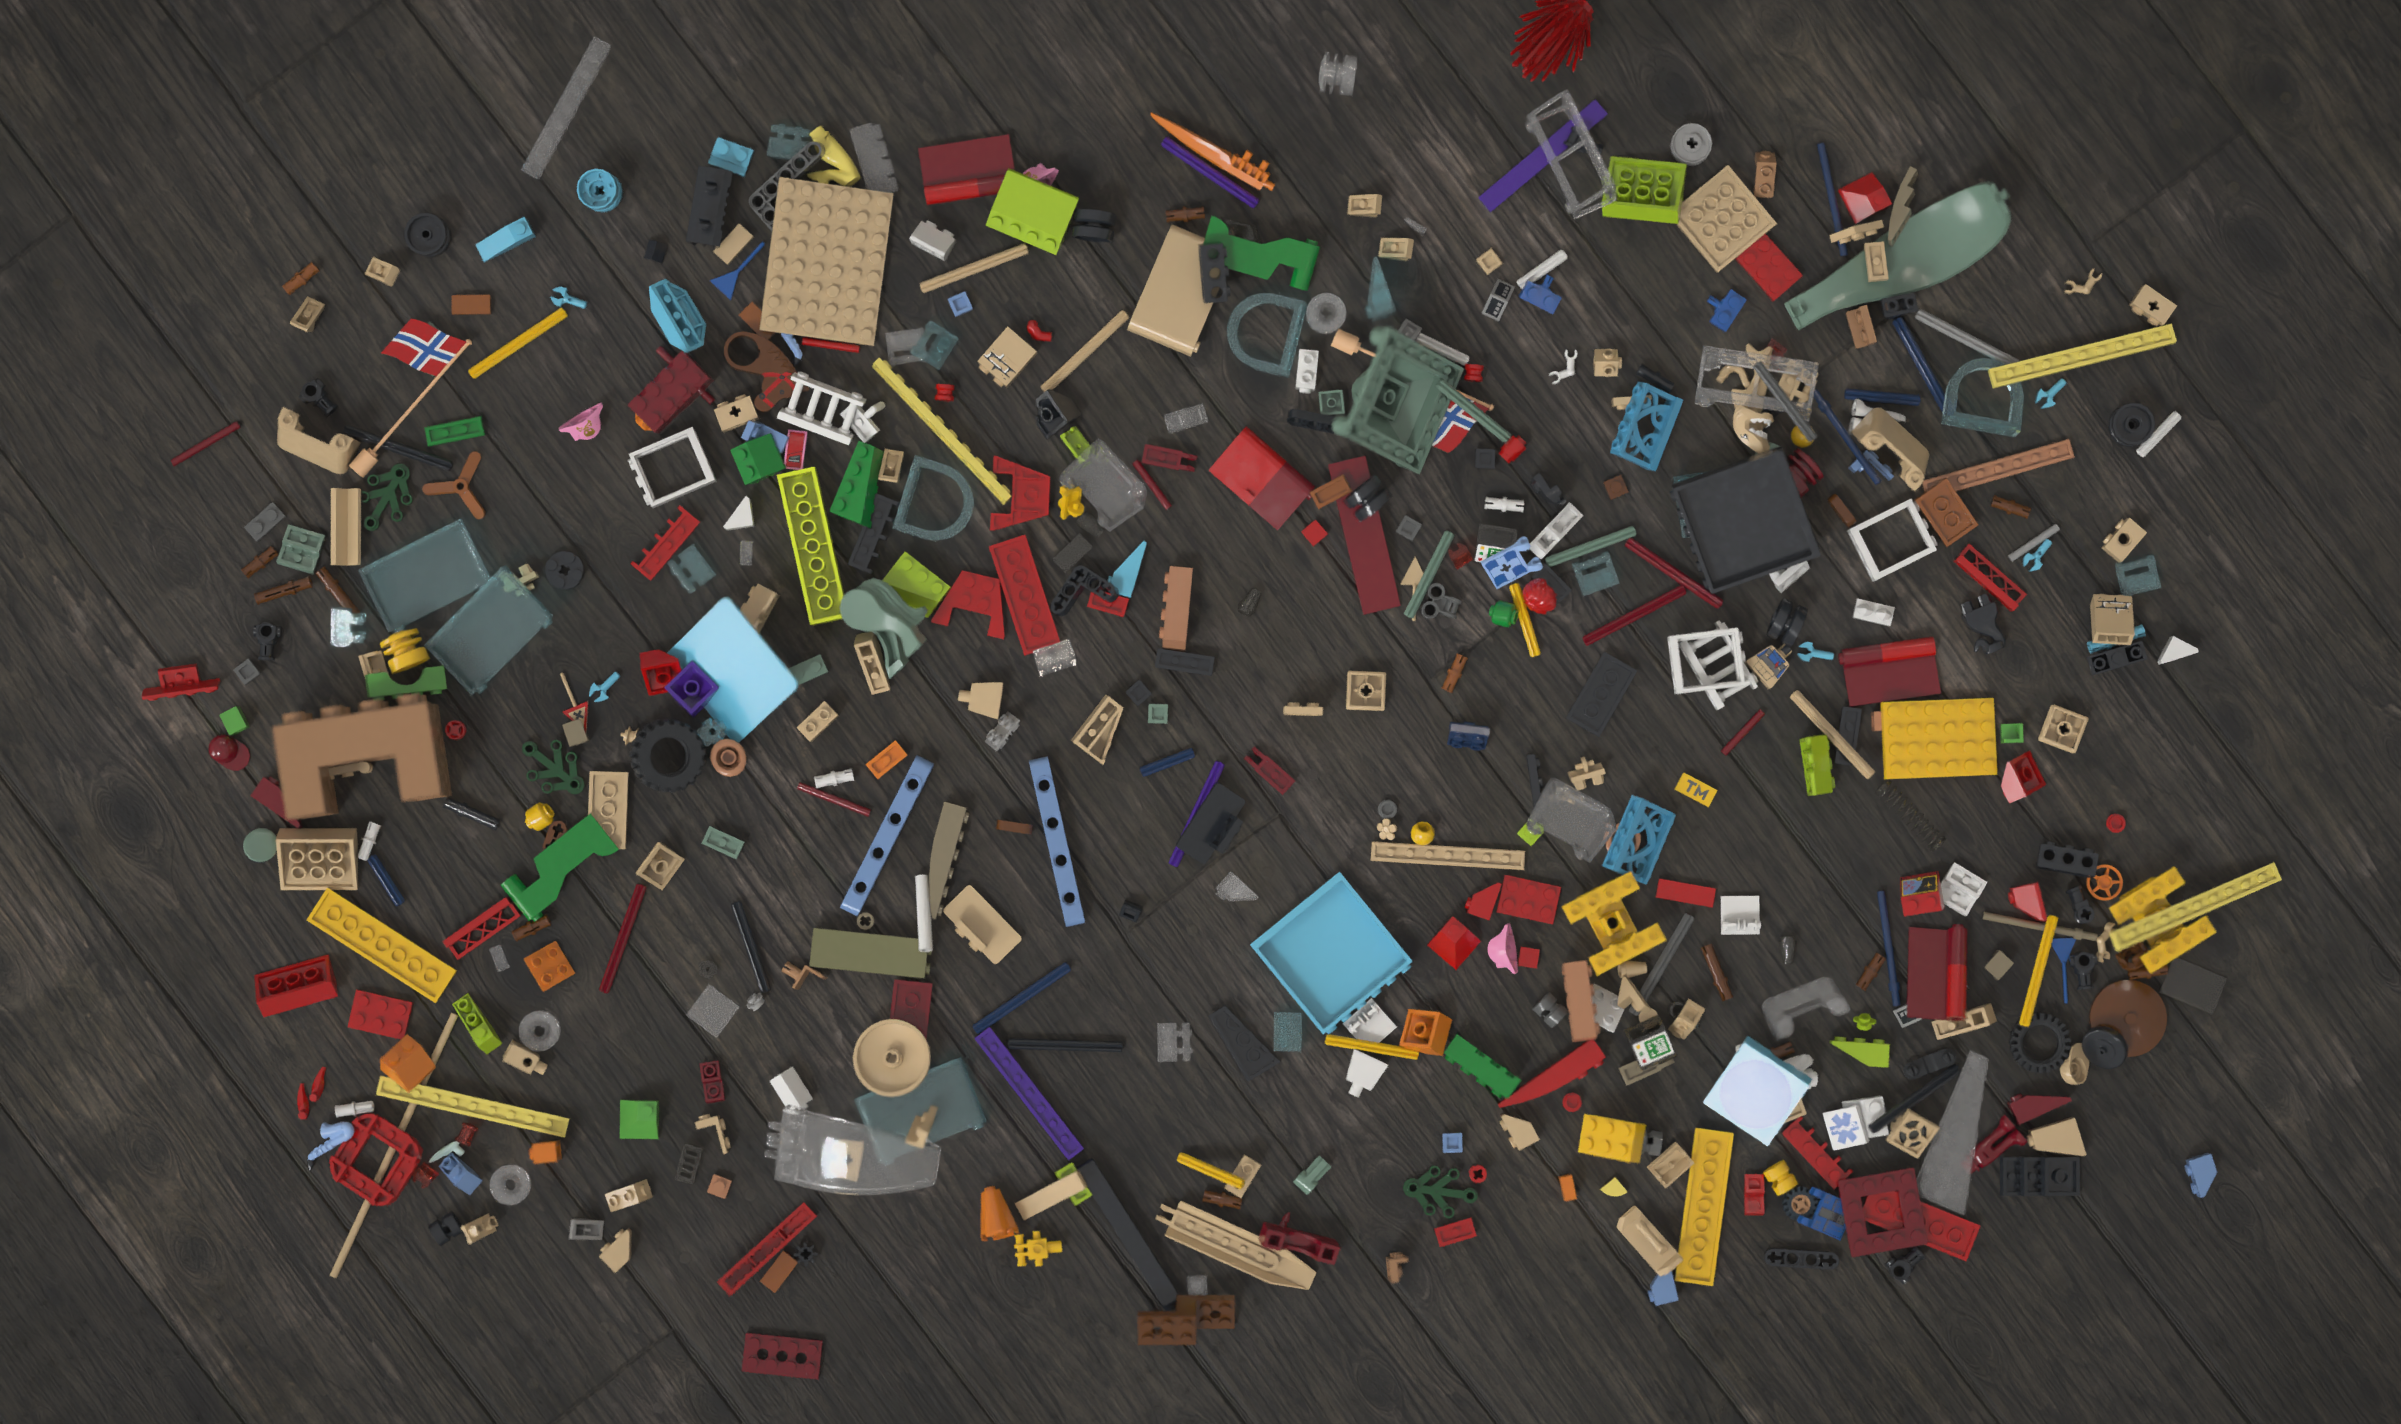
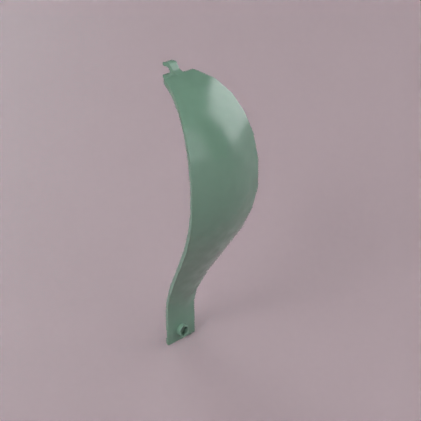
M1979 183L1953 193L1912 215L1893 247L1888 242L1889 231L1874 241H1884L1889 278L1887 281L1868 282L1865 251L1862 250L1824 280L1784 303L1796 328L1800 330L1836 310L1929 288L1969 268L1990 252L2008 230L2011 220L2010 213L2004 203L2005 199L2009 197L2006 190L2004 189L1999 193L1994 183Z

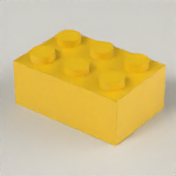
M1584 1114L1578 1152L1640 1163L1646 1125Z

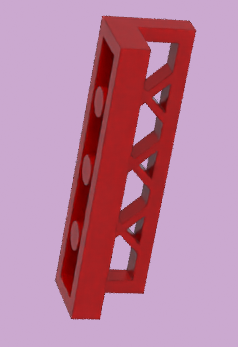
M1970 544L1953 561L2010 612L2014 611L2019 606L2020 601L2027 595ZM1968 550L1975 555V563H1970L1964 557ZM1986 564L1989 567L1990 575L1985 576L1979 570L1978 565ZM1993 577H2001L2004 580V588H1999L1995 585ZM2007 590H2015L2020 596L2014 601L2007 595Z
M505 897L442 942L459 960L521 917L509 897ZM508 906L515 914L509 920L501 918L503 910ZM490 919L498 920L497 928L493 931L486 929L487 921ZM474 930L482 931L481 939L478 942L470 940L471 932ZM458 941L467 942L465 951L460 954L453 946Z

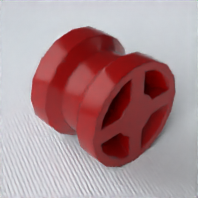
M1465 364L1466 375L1464 380L1482 382L1481 372L1484 370V366Z
M936 384L937 394L935 395V400L954 401L952 391L955 390V385Z
M456 720L449 722L445 728L447 736L454 740L462 739L467 731L465 724Z

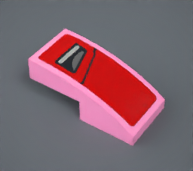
M788 430L787 436L789 439L786 444L784 458L786 469H803L808 431Z

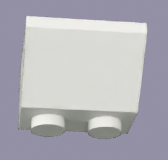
M928 220L926 223L921 221L909 238L911 243L946 261L956 242L953 238L954 234L945 229L941 232L936 229L937 225Z
M1882 1096L1842 1101L1843 1108L1859 1105L1868 1138L1889 1135L1888 1126L1874 1134L1868 1129L1869 1124L1885 1114Z

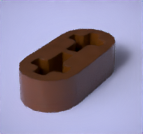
M1835 493L1827 499L1830 506L1848 528L1857 522Z
M997 820L996 829L1032 835L1033 825Z
M554 821L550 825L543 843V851L547 848V844H552L553 839H559L568 831L567 825L563 821ZM561 824V828L564 829L563 833L559 832L556 838L554 837L556 834L554 826Z

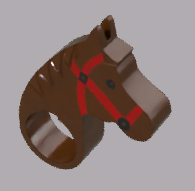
M744 331L734 333L727 339L724 346V356L729 366L738 371L764 377L762 393L757 395L754 401V406L759 412H769L782 399L791 398L796 381L790 379L796 370L777 346L760 335ZM740 337H747L753 340L758 347V351H760L758 359L756 358L752 364L747 366L735 364L728 355L729 345L733 340ZM803 385L801 392L809 391V388Z

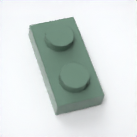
M821 654L788 668L789 672L797 680L798 685L828 672Z
M709 826L701 844L737 859L745 842Z

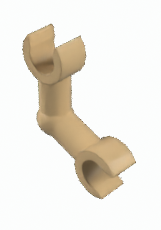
M2094 269L2089 272V279L2085 286L2076 285L2073 281H2067L2065 284L2072 285V290H2065L2064 292L2066 294L2073 292L2089 294L2095 282L2101 279L2102 273L2098 278H2093L2092 273Z
M2106 923L2104 932L2096 939L2098 945L2096 955L2099 962L2103 963V958L2110 959V953L2106 951L2105 941L2110 937L2109 933L2117 930L2112 928L2115 923Z

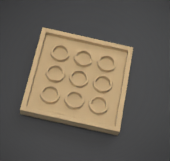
M1727 165L1682 202L1679 224L1677 225L1718 273L1777 223L1729 165Z

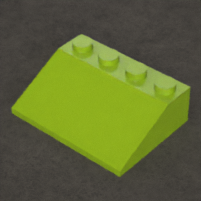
M1611 156L1602 198V215L1604 217L1679 224L1687 164Z
M1008 168L986 226L1057 255L1079 198Z

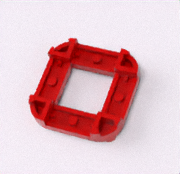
M364 1114L353 1120V1136L348 1141H344L335 1155L331 1156L329 1163L332 1178L369 1201V1204L388 1206L397 1200L419 1165L423 1148L414 1137L382 1116ZM371 1134L400 1154L382 1185L352 1166Z

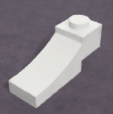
M1569 502L1530 543V550L1538 558L1542 559L1584 515Z

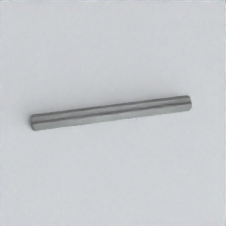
M1919 309L1915 315L1917 320L2003 365L2019 362L2018 359L1922 309Z

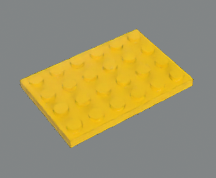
M1994 698L1880 702L1884 779L1997 775Z

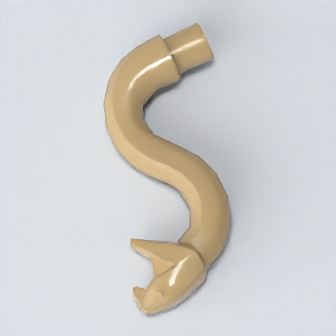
M1736 364L1725 365L1716 378L1718 382L1723 383L1730 373L1737 372L1745 388H1748L1751 383L1746 371Z

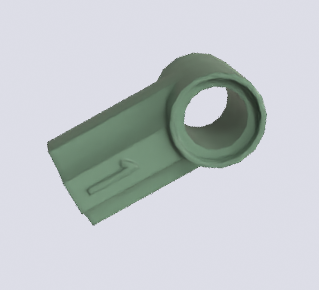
M1318 1156L1306 1170L1304 1169L1295 1178L1293 1183L1308 1195L1331 1166L1321 1156Z

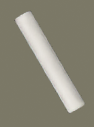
M917 875L915 876L919 951L930 952L933 950L929 876Z

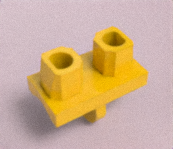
M1070 484L1060 487V494L1062 495V498L1058 501V506L1061 508L1060 517L1065 520L1069 515L1073 517L1082 515L1084 512V505L1081 503L1082 489L1079 486L1073 488Z

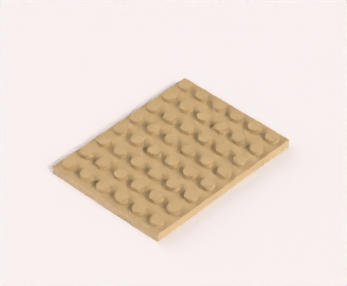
M779 177L759 330L874 346L893 193Z

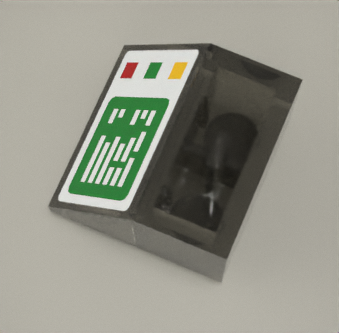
M1480 523L1473 563L1481 564V561L1515 544L1518 529Z
M1659 1015L1623 1030L1627 1043L1641 1071L1677 1056Z

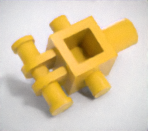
M1032 1231L1033 1239H1027V1243H1024V1234L1014 1235L1016 1237L1014 1248H1017V1253H1015V1257L1018 1259L1017 1266L1027 1265L1025 1256H1028L1029 1260L1035 1259V1266H1043V1258H1048V1253L1062 1252V1242H1047V1237L1041 1238L1040 1231Z

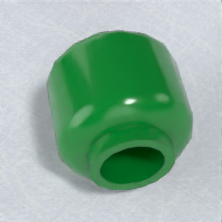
M1501 600L1497 601L1495 605H1491L1489 610L1492 623L1507 628L1516 623L1519 614L1514 604Z

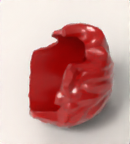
M1536 578L1525 585L1522 590V597L1529 610L1538 614H1546L1547 611L1555 609L1557 594L1552 587L1547 585L1545 579Z

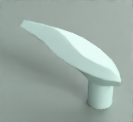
M459 1141L451 1142L435 1153L429 1160V1163L447 1156L452 1151L458 1156H462L465 1151L459 1146Z

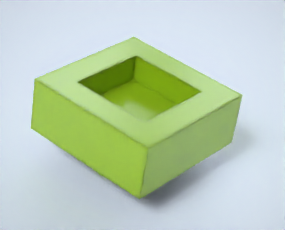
M1529 819L1516 834L1532 846L1544 832Z

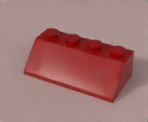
M329 955L254 975L256 1003L263 1017L338 997L337 982Z

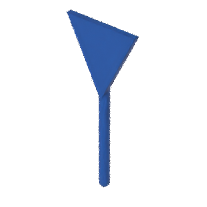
M761 242L736 271L710 280V282L731 300L738 273L765 243Z
M2056 938L2052 940L2051 944L2062 963L2064 1003H2068L2066 962L2076 941L2073 938Z

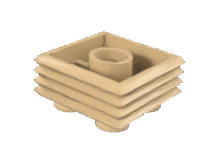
M1348 671L1346 709L1384 711L1386 673ZM1365 685L1368 686V689H1371V693H1368V696H1364V693L1361 692Z
M2051 705L2038 740L2067 752L2076 753L2089 718L2060 706ZM2065 724V728L2068 730L2067 732H2063L2061 734L2059 726H2063Z

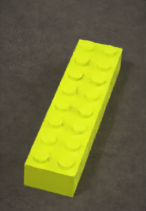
M815 467L779 474L777 478L810 625L814 626L841 620L843 618L840 612V604L844 597V591L817 470Z

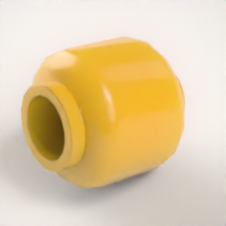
M537 803L526 811L525 823L530 829L533 828L536 831H541L553 822L554 811L546 803Z

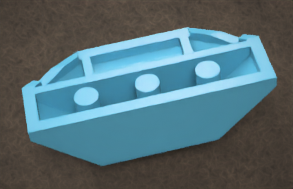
M667 279L650 285L651 311L670 344L686 353L704 345L706 323L688 292L670 283Z

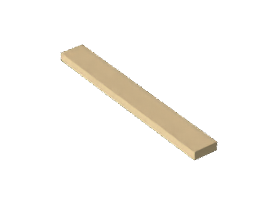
M1372 842L1371 861L1524 870L1525 851Z

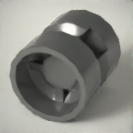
M1550 992L1532 1008L1539 1017H1544V1022L1550 1028H1553L1568 1013V1010L1562 1004H1557V999Z
M1645 1129L1641 1154H1644L1646 1151L1648 1155L1660 1156L1663 1138L1661 1131L1651 1130L1648 1133ZM1647 1140L1651 1141V1145H1647Z

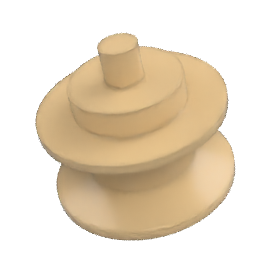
M629 726L625 733L621 732L625 745L636 739L639 728L636 731H632L631 726Z

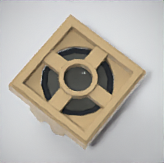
M1907 1109L1903 1115L1896 1119L1895 1123L1891 1122L1892 1131L1886 1140L1918 1159L1940 1128L1937 1124Z

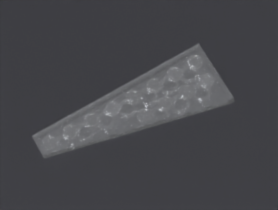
M1972 1051L1968 1054L1939 1124L1940 1129L1933 1138L1916 1179L1920 1197L1962 1215L1966 1213V1202L1969 1194L1968 1189L1978 1135L1977 1130L1981 1115L1980 1110L1989 1058Z

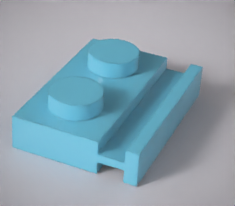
M717 137L708 164L745 177L754 150Z

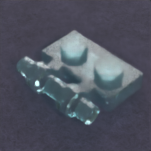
M772 124L771 132H776L778 135L777 138L769 137L767 157L790 160L808 144V142L801 141V136L809 137L810 130L803 129L801 126L794 128L788 127L785 124ZM784 134L795 135L794 140L784 139ZM800 158V159L798 160V161H801V162H805V160H804L803 158Z
M694 544L678 555L682 561L677 565L673 559L667 563L671 568L670 572L677 576L681 582L680 585L683 589L686 588L689 594L696 590L692 583L697 581L702 586L716 576ZM685 567H687V569L692 574V576L689 578H687L685 574L682 572V569H684Z

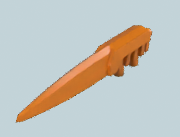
M1151 112V117L1208 161L1258 190H1261L1264 186L1272 191L1276 184L1268 180L1270 173L1265 172L1270 164L1266 160H1263L1258 168L1255 164L1249 162L1253 155L1252 152L1246 150L1242 158L1238 154H1234L1232 157V154L1227 150Z

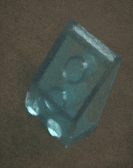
M1377 256L1372 261L1367 306H1365L1368 319L1372 318L1373 322L1393 316L1396 312Z

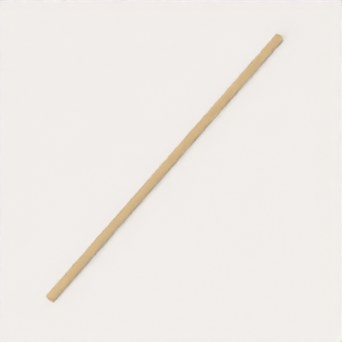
M452 1012L430 1058L435 1065L458 1018V1015ZM432 1072L419 1084L426 1086ZM409 1103L399 1124V1128L403 1131L406 1130L417 1106L415 1103ZM390 1146L374 1178V1181L381 1184L396 1151ZM366 1199L330 1273V1276L334 1278L338 1277L371 1204Z

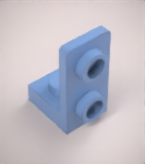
M751 420L748 421L741 437L746 441H751L771 433L780 454L783 453L789 439L788 436L758 421Z
M1865 450L1863 452L1865 458L1888 480L1894 477L1891 474L1893 472L1891 468L1886 464L1882 465L1878 461L1879 457L1873 451L1868 452ZM1857 459L1848 467L1853 473L1857 470L1861 472L1864 469Z

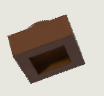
M1621 475L1603 482L1610 500L1628 493Z

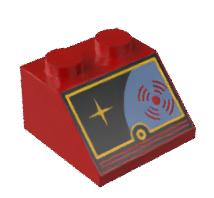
M1939 871L1900 877L1901 902L1904 916L1945 909Z

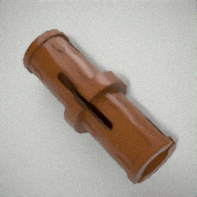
M310 262L303 270L296 272L295 276L282 285V287L291 295L302 285L305 286L307 281L319 272V269L313 262Z
M1456 654L1451 669L1447 671L1448 675L1441 689L1453 693L1458 678L1462 676L1461 672L1468 658Z

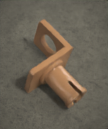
M789 961L784 965L789 969L782 968L783 973L795 979L792 988L797 990L800 989L809 972L825 980L828 978L810 966L805 965L801 970Z

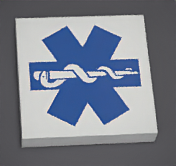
M1859 1105L1823 1113L1833 1150L1869 1142Z

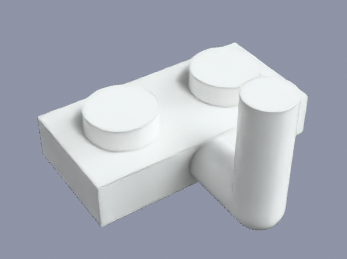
M884 402L871 406L866 412L857 405L850 427L864 443L868 442L880 431L870 418L876 412L885 408ZM849 406L840 414L844 419Z

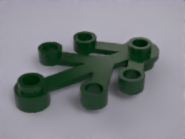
M396 464L392 467L391 472L381 475L372 474L368 477L367 481L371 486H377L380 482L391 480V482L385 488L370 492L361 491V495L367 494L366 500L363 501L361 499L362 503L382 497L372 515L364 519V527L367 530L376 531L380 527L379 517L389 501L392 509V520L396 522L402 521L404 515L400 511L395 493L398 484L402 492L401 502L404 505H410L413 502V497L409 493L406 482L410 476L409 468L406 465ZM398 470L403 471V475L401 477L397 476ZM372 477L377 478L375 484H372L370 481ZM405 496L410 497V501L408 503L404 502ZM399 512L401 517L396 520L394 514ZM369 520H374L372 527L368 525Z
M554 740L550 744L554 752L555 763L538 751V746L535 742L527 741L523 744L522 752L524 755L533 756L549 769L545 771H528L526 777L529 781L534 782L537 779L559 777L564 781L555 784L550 782L543 783L541 789L544 793L567 790L571 794H579L583 791L584 780L577 773L576 761L578 756L576 753L568 752L565 756L566 761L569 763L570 775L563 770L561 752L563 744L561 741ZM555 742L560 744L559 749H554L553 744ZM528 745H531L533 747V750L530 753L526 750V747ZM570 754L575 756L574 761H569L568 756ZM531 772H534L536 774V777L533 780L529 777V774ZM573 781L578 783L577 788H572L571 783ZM546 784L551 786L550 791H545L544 786Z
M1433 1165L1419 1179L1410 1178L1403 1185L1404 1193L1409 1197H1415L1428 1216L1435 1213V1207L1427 1202L1422 1193L1430 1194L1443 1210V1215L1446 1218H1452L1455 1212L1441 1196L1463 1198L1467 1203H1473L1478 1198L1477 1191L1471 1187L1466 1188L1464 1191L1442 1188L1451 1180L1458 1179L1460 1173L1456 1168H1451L1444 1177L1432 1186H1425L1424 1184L1429 1179L1440 1175V1168ZM1432 1168L1438 1169V1173L1436 1175L1431 1174ZM1453 1170L1457 1171V1176L1454 1178L1450 1176V1172ZM1412 1184L1416 1185L1417 1187L1416 1191L1414 1192L1409 1190V1187ZM1468 1192H1472L1474 1194V1197L1472 1199L1467 1198ZM1428 1206L1433 1207L1432 1213L1426 1212ZM1446 1209L1452 1210V1214L1450 1216H1447L1445 1214Z

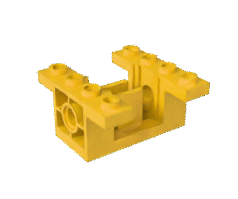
M2172 867L2158 877L2148 878L2120 896V901L2110 906L2109 910L2118 924L2131 917L2136 922L2171 907L2165 896L2185 884L2177 869ZM2203 916L2189 926H2183L2181 923L2147 938L2146 941L2151 950L2141 955L2140 959L2149 973H2153L2210 937L2216 931L2206 916Z
M1631 871L1576 897L1577 899L1562 906L1570 924L1586 916L1599 940L1603 951L1588 958L1597 975L1666 941L1658 923L1640 932L1637 931L1621 900L1622 897L1640 889ZM1611 917L1617 921V925L1612 929L1607 924V920Z

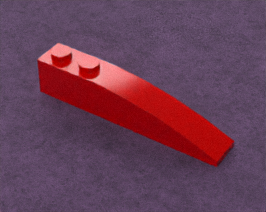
M1587 1040L1511 1093L1508 1099L1504 1098L1497 1104L1501 1108L1522 1103L1554 1091L1576 1078L1580 1080L1588 1074V1069L1591 1067L1596 1069L1604 1063L1603 1059L1606 1057L1594 1040Z
M803 1202L717 1283L731 1296L817 1216Z

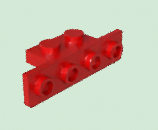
M197 664L158 669L161 686L143 689L142 700L148 699L153 701L161 697L174 698L182 694L194 695L197 692L204 691L211 693L219 689L220 678L201 681Z

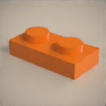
M895 740L870 760L866 766L879 779L908 755Z

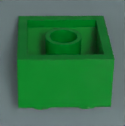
M771 433L730 450L745 485L755 484L786 469Z

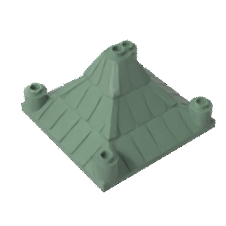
M1378 326L1373 329L1370 336L1372 344L1379 346L1378 351L1373 358L1371 367L1363 372L1352 386V398L1355 403L1349 418L1338 416L1333 423V431L1390 459L1398 467L1420 474L1451 399L1436 388V384L1440 379H1443L1456 389L1464 368L1389 327L1383 328Z

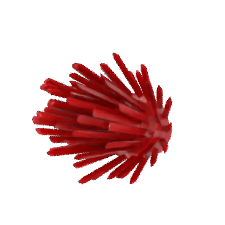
M1586 0L1535 1L1537 3L1536 6L1547 7L1519 16L1524 18L1522 21L1525 22L1541 16L1538 20L1514 33V35H1517L1532 27L1514 40L1515 42H1520L1527 37L1510 53L1512 56L1517 51L1520 52V56L1512 63V67H1517L1522 62L1524 67L1522 70L1524 73L1522 75L1523 78H1526L1531 73L1533 77L1530 81L1533 82L1542 69L1543 73L1545 72L1550 63L1551 65L1541 81H1545L1550 72L1555 75L1571 45L1572 48L1566 66L1570 65L1573 53L1576 50L1572 71H1575L1578 56L1580 61L1583 58L1585 35L1587 48L1591 47L1590 23L1593 21L1592 14L1594 11Z

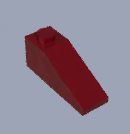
M272 776L269 778L263 777L250 796L295 827L302 828L303 823L301 820L286 818L282 787L279 786L280 782Z
M2019 1093L2010 1098L2011 1101L2007 1102L2016 1124L2020 1125L2071 1102L2072 1099L2068 1096L2021 1095Z

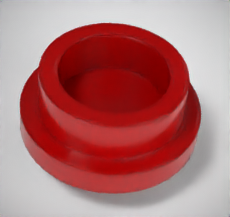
M2112 814L2106 820L2108 830L2113 833H2119L2125 828V818L2120 814Z
M1568 1093L1564 1096L1562 1104L1567 1111L1575 1112L1580 1109L1582 1100L1578 1094Z

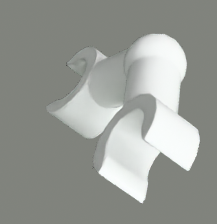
M1567 350L1565 351L1567 369L1560 372H1551L1549 376L1554 374L1558 376V380L1552 382V384H1558L1561 379L1575 374L1576 350L1575 356L1572 358L1568 357Z

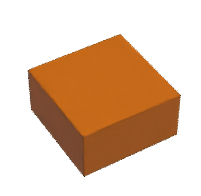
M1572 1175L1558 1176L1563 1200L1577 1199Z

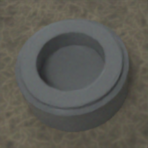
M1384 800L1378 805V813L1384 819L1393 818L1397 813V806L1391 800Z

